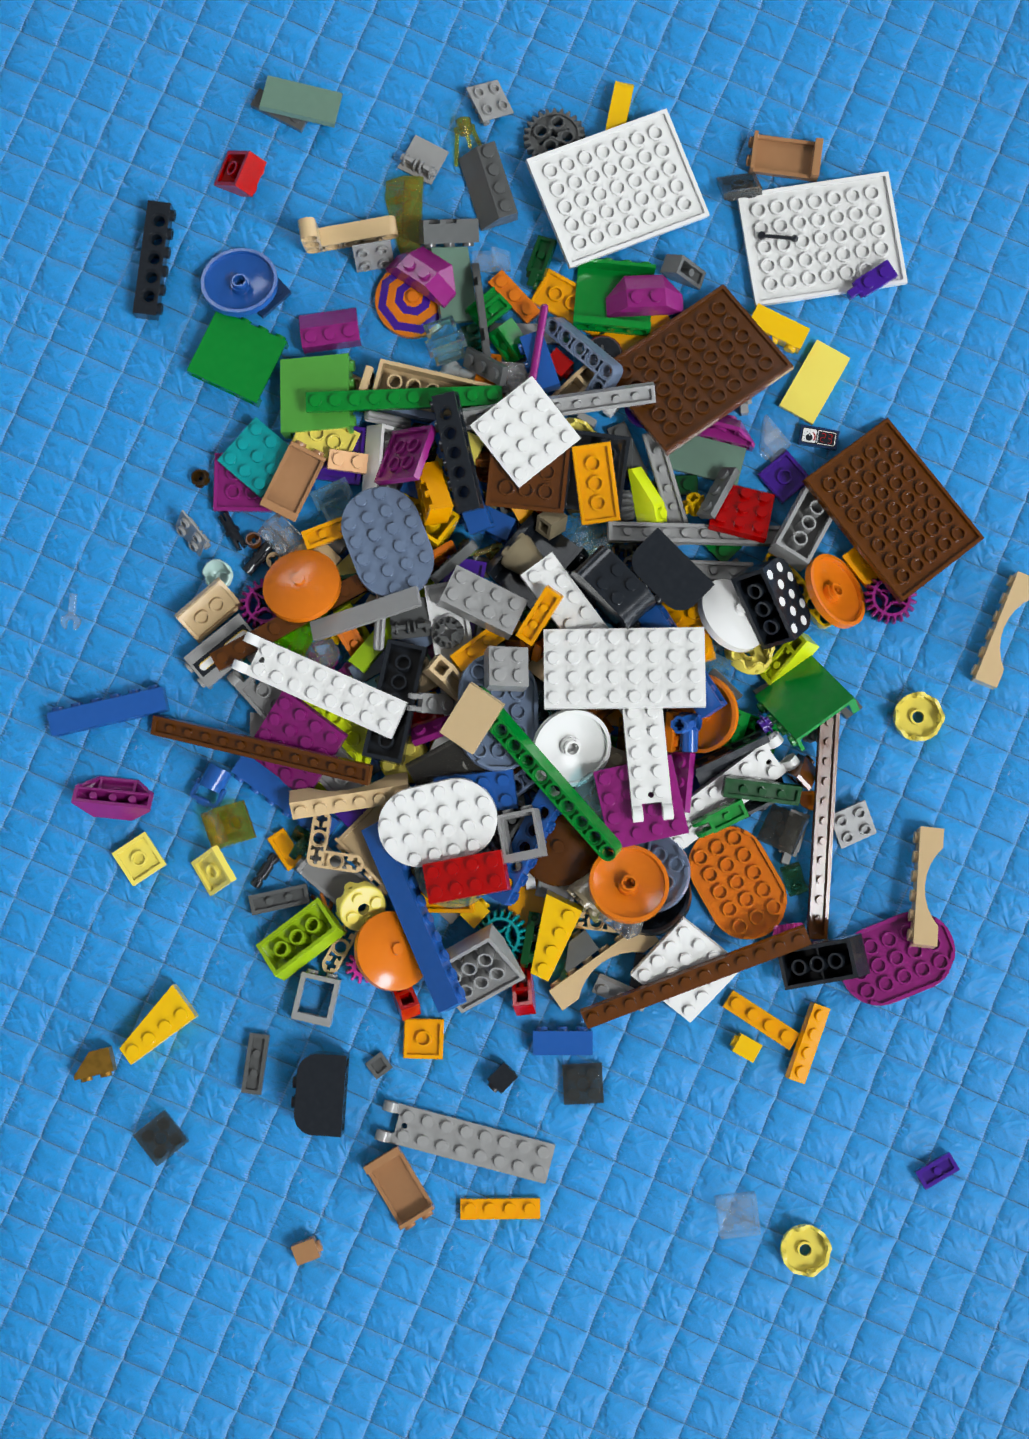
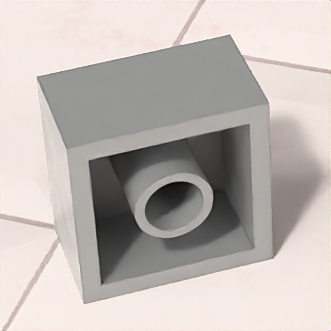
M488 646L484 651V687L488 691L524 692L529 687L528 647Z

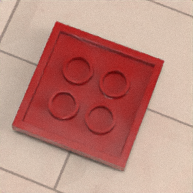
M733 485L715 519L709 520L708 529L765 543L775 495Z

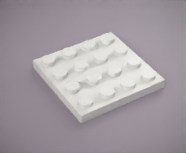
M533 376L470 425L518 488L581 439Z
M682 916L679 922L665 934L635 966L630 974L642 985H645L728 952ZM737 973L666 999L664 1002L691 1023Z

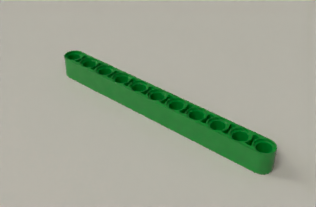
M479 686L483 690L491 694L485 687ZM503 708L489 731L600 858L605 861H612L622 849L619 839ZM501 724L505 726L506 731L502 729ZM514 740H517L520 746L516 745ZM527 755H530L533 761L529 760ZM541 770L546 773V776L541 773ZM554 785L560 789V792L554 788ZM567 801H570L573 804V807L570 806ZM581 816H583L587 822L583 821L581 819ZM594 831L599 833L600 837L596 836ZM607 846L612 848L613 852L609 851Z

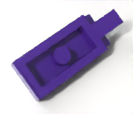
M886 260L856 279L852 283L853 288L848 290L845 295L849 301L858 295L860 298H866L896 279L898 274L890 262Z

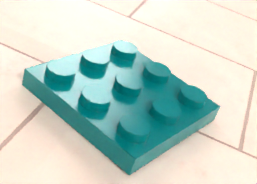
M255 417L217 461L262 499L289 445Z

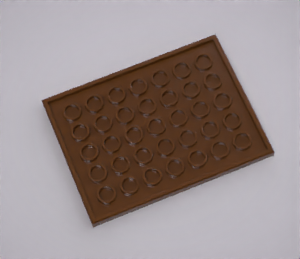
M724 284L614 358L623 368L622 377L616 387L654 382L656 403L627 408L666 456L794 369L792 363Z
M888 417L802 481L899 604L984 539L983 535Z

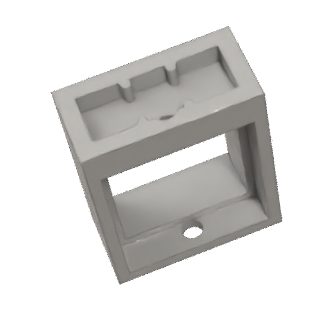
M527 805L520 807L521 811L514 812L513 809L501 811L502 815H497V826L504 863H515L548 856L539 808ZM532 815L538 848L513 853L507 820Z
M307 968V972H301L291 1019L331 1027L342 980L337 979L338 975L326 973V976L319 975L318 970ZM306 978L334 984L327 1017L299 1011Z

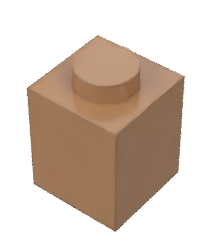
M315 1235L293 1243L291 1246L297 1266L320 1258L322 1255L321 1251L324 1250L321 1240H317Z

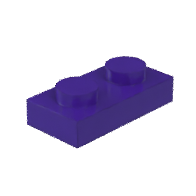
M946 1152L914 1172L923 1188L927 1190L960 1169L950 1152Z

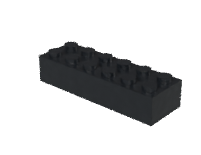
M388 639L377 689L407 702V706L416 705L417 699L408 698V693L419 694L423 676L422 671L424 670L428 654L427 647ZM406 707L392 739L368 729L362 756L403 766L415 711L407 710Z

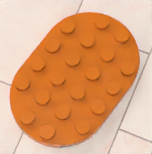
M730 826L699 838L695 842L689 854L690 879L715 924L726 934L739 939H757L772 932L774 927L779 925L784 917L787 894L780 876L758 839L744 829Z

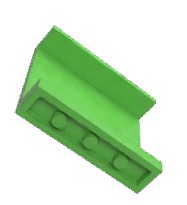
M348 353L280 360L281 434L285 439H293V433L341 428H347L350 434L354 433V426H356L357 421L353 412H306V392L350 391L356 389L355 378H353V372L356 370L355 361L351 359Z

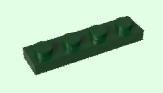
M725 776L721 795L728 798L799 806L803 787L798 784Z

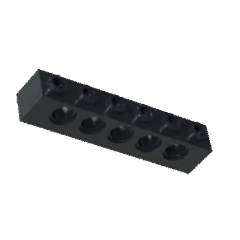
M150 200L147 203L133 314L136 318L159 321V316L163 314L164 306L161 301L162 296L166 294L164 279L168 277L169 272L166 264L167 259L171 257L169 242L173 240L174 230L171 227L172 221L175 222L176 210H174L171 203ZM158 221H165L163 226H156ZM162 239L160 245H153L155 240ZM153 258H160L157 264H151ZM150 277H157V280L154 283L148 282ZM149 295H154V296H155L152 301H150V302H147V301H146L147 296H149Z
M450 391L431 396L432 402H430L432 413H435L437 420L434 422L436 432L440 434L441 438L439 447L445 456L443 465L450 478L447 481L448 487L454 496V499H452L453 508L459 514L484 509L459 393ZM450 409L451 416L446 420L443 416L444 411ZM454 428L456 432L455 437L450 439L448 431ZM455 448L460 450L458 458L452 456V451ZM460 467L464 469V475L461 478L456 474L457 469ZM466 486L469 493L466 497H463L461 489Z

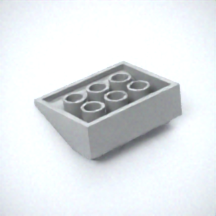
M492 923L446 949L450 956L449 961L457 972L458 982L466 994L467 1002L457 1006L461 1013L525 979V975L504 937Z

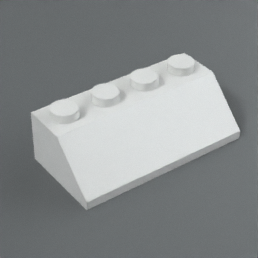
M386 424L367 426L365 454H368L366 474H363L362 491L374 487H389L398 491L401 490L403 483L379 486L374 480L392 431L402 429Z

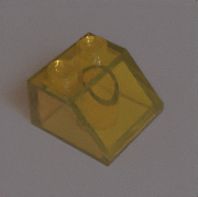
M244 800L213 808L201 814L211 847L218 845L221 850L257 837Z

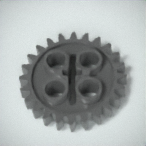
M553 108L552 113L546 109V114L543 115L539 111L538 118L532 116V122H527L528 128H524L525 135H523L527 154H532V157L550 151L548 150L550 148L556 149L585 138V131L581 120L577 121L576 115L571 117L570 111L564 114L563 109H561L558 113Z

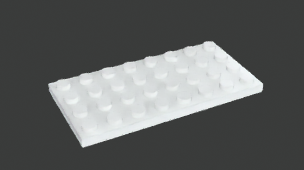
M704 627L543 629L544 710L706 708Z

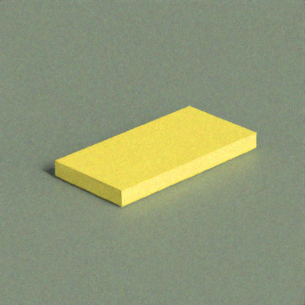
M816 340L779 407L813 425L850 358L823 342Z

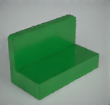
M509 318L488 333L490 340L508 366L525 356H521L517 345L520 344V337L524 336L513 318Z

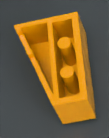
M438 461L426 462L421 477L418 481H414L424 525L448 523L454 506L444 480L443 469L440 468Z

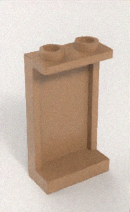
M755 130L754 135L749 137L748 148H751V155L747 154L746 166H749L748 173L817 182L820 173L824 138H816L815 142L760 135L759 131Z
M299 440L290 442L260 502L261 506L293 522L296 521L326 461V458L323 457L324 453L313 449V451L305 448L306 444Z
M399 1145L364 1165L363 1169L366 1174H369L397 1221L400 1230L403 1228L408 1230L416 1225L415 1221L422 1217L424 1220L433 1214L432 1210L435 1209V1205Z

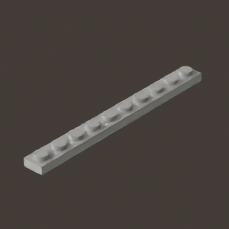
M654 382L548 396L563 416L656 403ZM496 404L463 408L466 428L472 429L470 425Z
M608 521L607 542L642 543L656 528H659L674 544L770 547L781 526H769L766 541L761 543L709 530V524Z

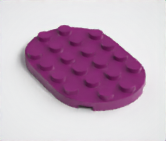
M908 912L895 915L863 928L854 934L862 933L870 974L859 978L843 980L842 983L856 999L878 1006L889 1005L930 989L946 978L955 959V944L950 931L942 921L932 916L938 925L937 947L930 949L909 946L910 941H907V931L911 927V921H908Z

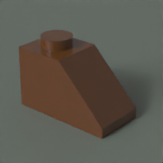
M798 753L796 756L800 760V764L785 774L795 784L810 790L815 781V762L808 755L803 756Z

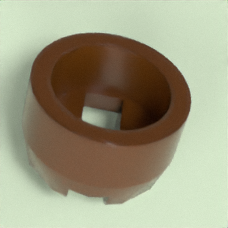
M250 532L246 535L245 541L249 548L256 549L261 546L262 539L259 533ZM253 538L256 539V543H254V544H253V541H252Z

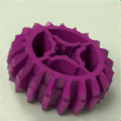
M263 578L260 579V585L253 581L254 588L247 585L249 593L242 592L246 599L241 598L239 600L245 604L239 607L241 611H245L242 617H248L246 623L250 624L253 622L252 627L254 629L259 624L261 626L277 617L268 608H261L263 605L259 599L261 598L263 601L265 599L258 592L263 590ZM255 597L258 605L252 613L250 605L252 598ZM264 613H270L273 618L268 620H261L257 617Z
M872 578V585H867L866 588L869 591L864 592V596L869 597V599H865L864 603H870V606L866 608V611L872 609L873 613L870 616L874 617L877 614V622L881 621L882 618H884V624H888L889 619L892 624H895L896 618L899 622H902L903 616L908 618L910 616L909 612L914 611L911 605H915L917 601L911 598L917 596V593H913L905 602L900 604L892 595L893 600L888 603L887 596L891 593L889 590L878 589L883 584L879 578L877 580ZM875 594L882 601L881 609L876 603ZM890 606H899L902 608V610L897 613L886 612L890 608Z

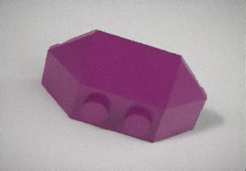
M425 247L398 255L386 268L387 272L443 308L456 295L453 266Z
M663 274L624 276L606 297L607 318L678 315L684 311L683 295Z
M726 415V417H723L697 435L747 448L746 450L751 452L755 447L753 439L741 420H737V417L732 415Z
M99 776L82 784L75 785L71 803L93 817L133 821L150 812L154 793L139 780Z

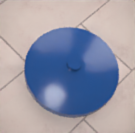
M235 248L218 254L209 261L201 276V290L207 304L218 313L232 317L248 316L264 309L275 297L279 284L277 270L273 262L263 253L248 248Z

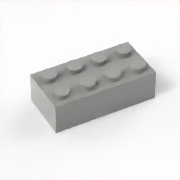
M806 486L798 494L768 549V552L784 559L790 566L800 572L810 563L832 522L831 517Z
M456 565L437 605L509 640L528 600Z

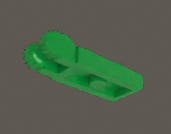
M735 799L704 814L705 816L698 817L691 824L696 828L709 823L710 826H706L696 833L698 838H703L749 817V814L742 799Z

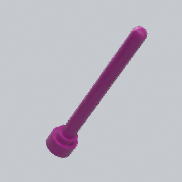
M542 304L540 308L529 378L533 376L535 380L537 379L548 314L547 304Z

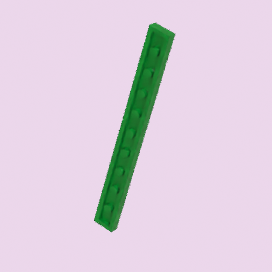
M502 386L306 392V412L327 413L431 409V396L450 391L459 393L462 408L477 407L500 402L503 399Z

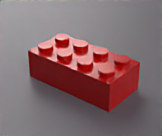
M501 849L422 864L428 901L432 905L511 890L507 863H504Z

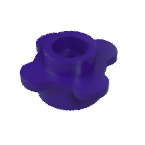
M760 715V719L756 721L758 727L765 733H773L774 731L771 727L774 725L767 716L764 718Z

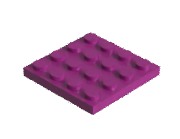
M282 691L254 737L335 756L348 734L303 700ZM257 760L278 776L292 790L314 789L323 776Z
M671 754L667 755L674 819L663 820L661 803L642 804L644 821L633 823L627 764L593 772L604 824L619 839L622 848L689 833ZM649 792L648 796L652 798L654 794Z

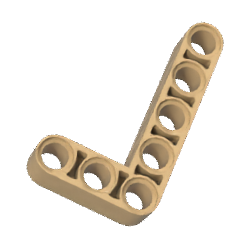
M392 215L322 228L318 227L313 217H304L298 220L300 240L306 253L309 254L348 248L353 245L392 240L399 236L396 218Z

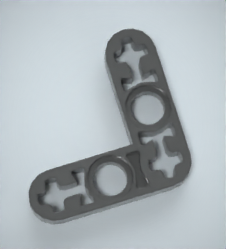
M470 535L457 545L458 550L432 572L430 579L434 584L439 583L455 569L456 565L462 563L478 548L477 543Z

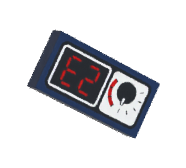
M802 424L798 445L836 451L840 431Z

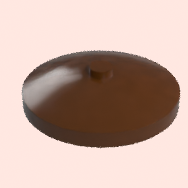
M548 809L542 812L543 817L546 818L549 814ZM561 814L555 821L556 826L553 832L549 833L546 838L548 856L537 858L536 865L529 871L537 880L552 886L571 885L589 873L598 858V854L565 816ZM581 816V819L587 822L586 819L583 816ZM529 843L524 846V851L530 850Z

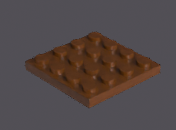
M570 448L520 488L517 487L490 452L485 505L564 514Z

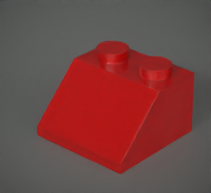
M228 151L214 186L241 197H253L257 190L258 182L264 174L267 162L251 151Z

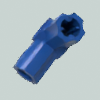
M680 712L674 720H671V728L675 733L680 734L679 751H698V731H700L702 726V717L697 715V713Z

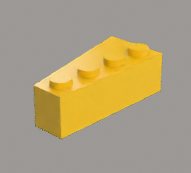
M550 890L547 891L530 972L546 981H549L583 911V906Z
M173 984L119 1048L131 1065L199 1016L177 984Z

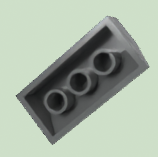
M495 141L477 146L459 158L461 170L479 220L481 231L518 220V211Z

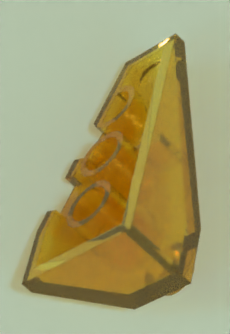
M401 176L386 181L385 202L389 215L396 218L399 235L396 241L400 254L421 247L419 243V220L423 218V176Z

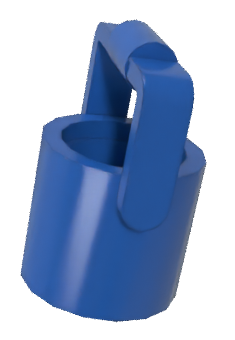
M209 763L203 776L198 777L190 796L196 799L198 804L206 808H219L227 792L225 787L232 774ZM200 785L220 794L215 804H212L210 800L202 796L195 795Z

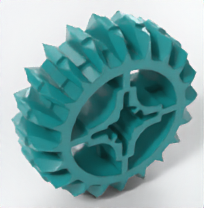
M502 909L500 913L498 910H495L493 915L488 913L486 915L487 919L481 921L483 925H479L477 929L481 930L491 923L493 925L497 920L507 921L508 925L504 928L493 926L499 933L505 932V941L508 946L513 948L511 951L515 959H518V953L522 954L526 927L523 928L522 925L525 921L519 922V914L513 917V911H509L506 914L505 909ZM513 929L516 931L517 941L512 937Z

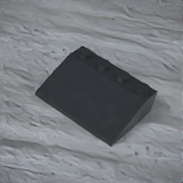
M575 430L581 439L571 447L611 441L619 510L621 513L631 437ZM570 447L564 508L580 510L572 448Z

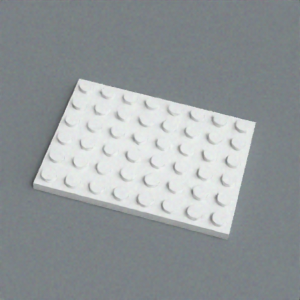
M667 108L528 158L525 161L569 269L710 216Z
M889 171L737 194L755 307H757L758 303L768 306L846 294L848 290L853 288L852 283L856 279L886 260L890 262L898 277L881 288L901 286L908 283ZM763 231L766 234L797 235L798 241L792 242L791 240L773 238L760 240L758 233Z

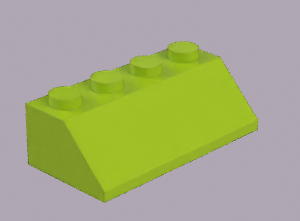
M316 898L256 944V947L274 976L285 981L345 935L346 931L321 899Z

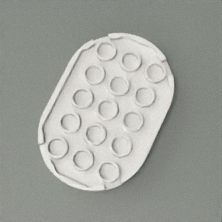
M448 778L406 788L394 794L384 805L380 813L378 833L383 847L391 857L408 866L422 867V864L474 855L484 849L491 841L497 827V808L493 798L484 787L466 778Z

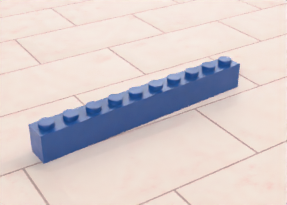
M378 822L361 830L438 1013L447 1012L467 1002L465 991L458 982L457 972L449 961V953L443 947L442 937L435 928L434 918L426 907V900L420 893L418 881L411 872V866L398 862L388 854L379 837Z

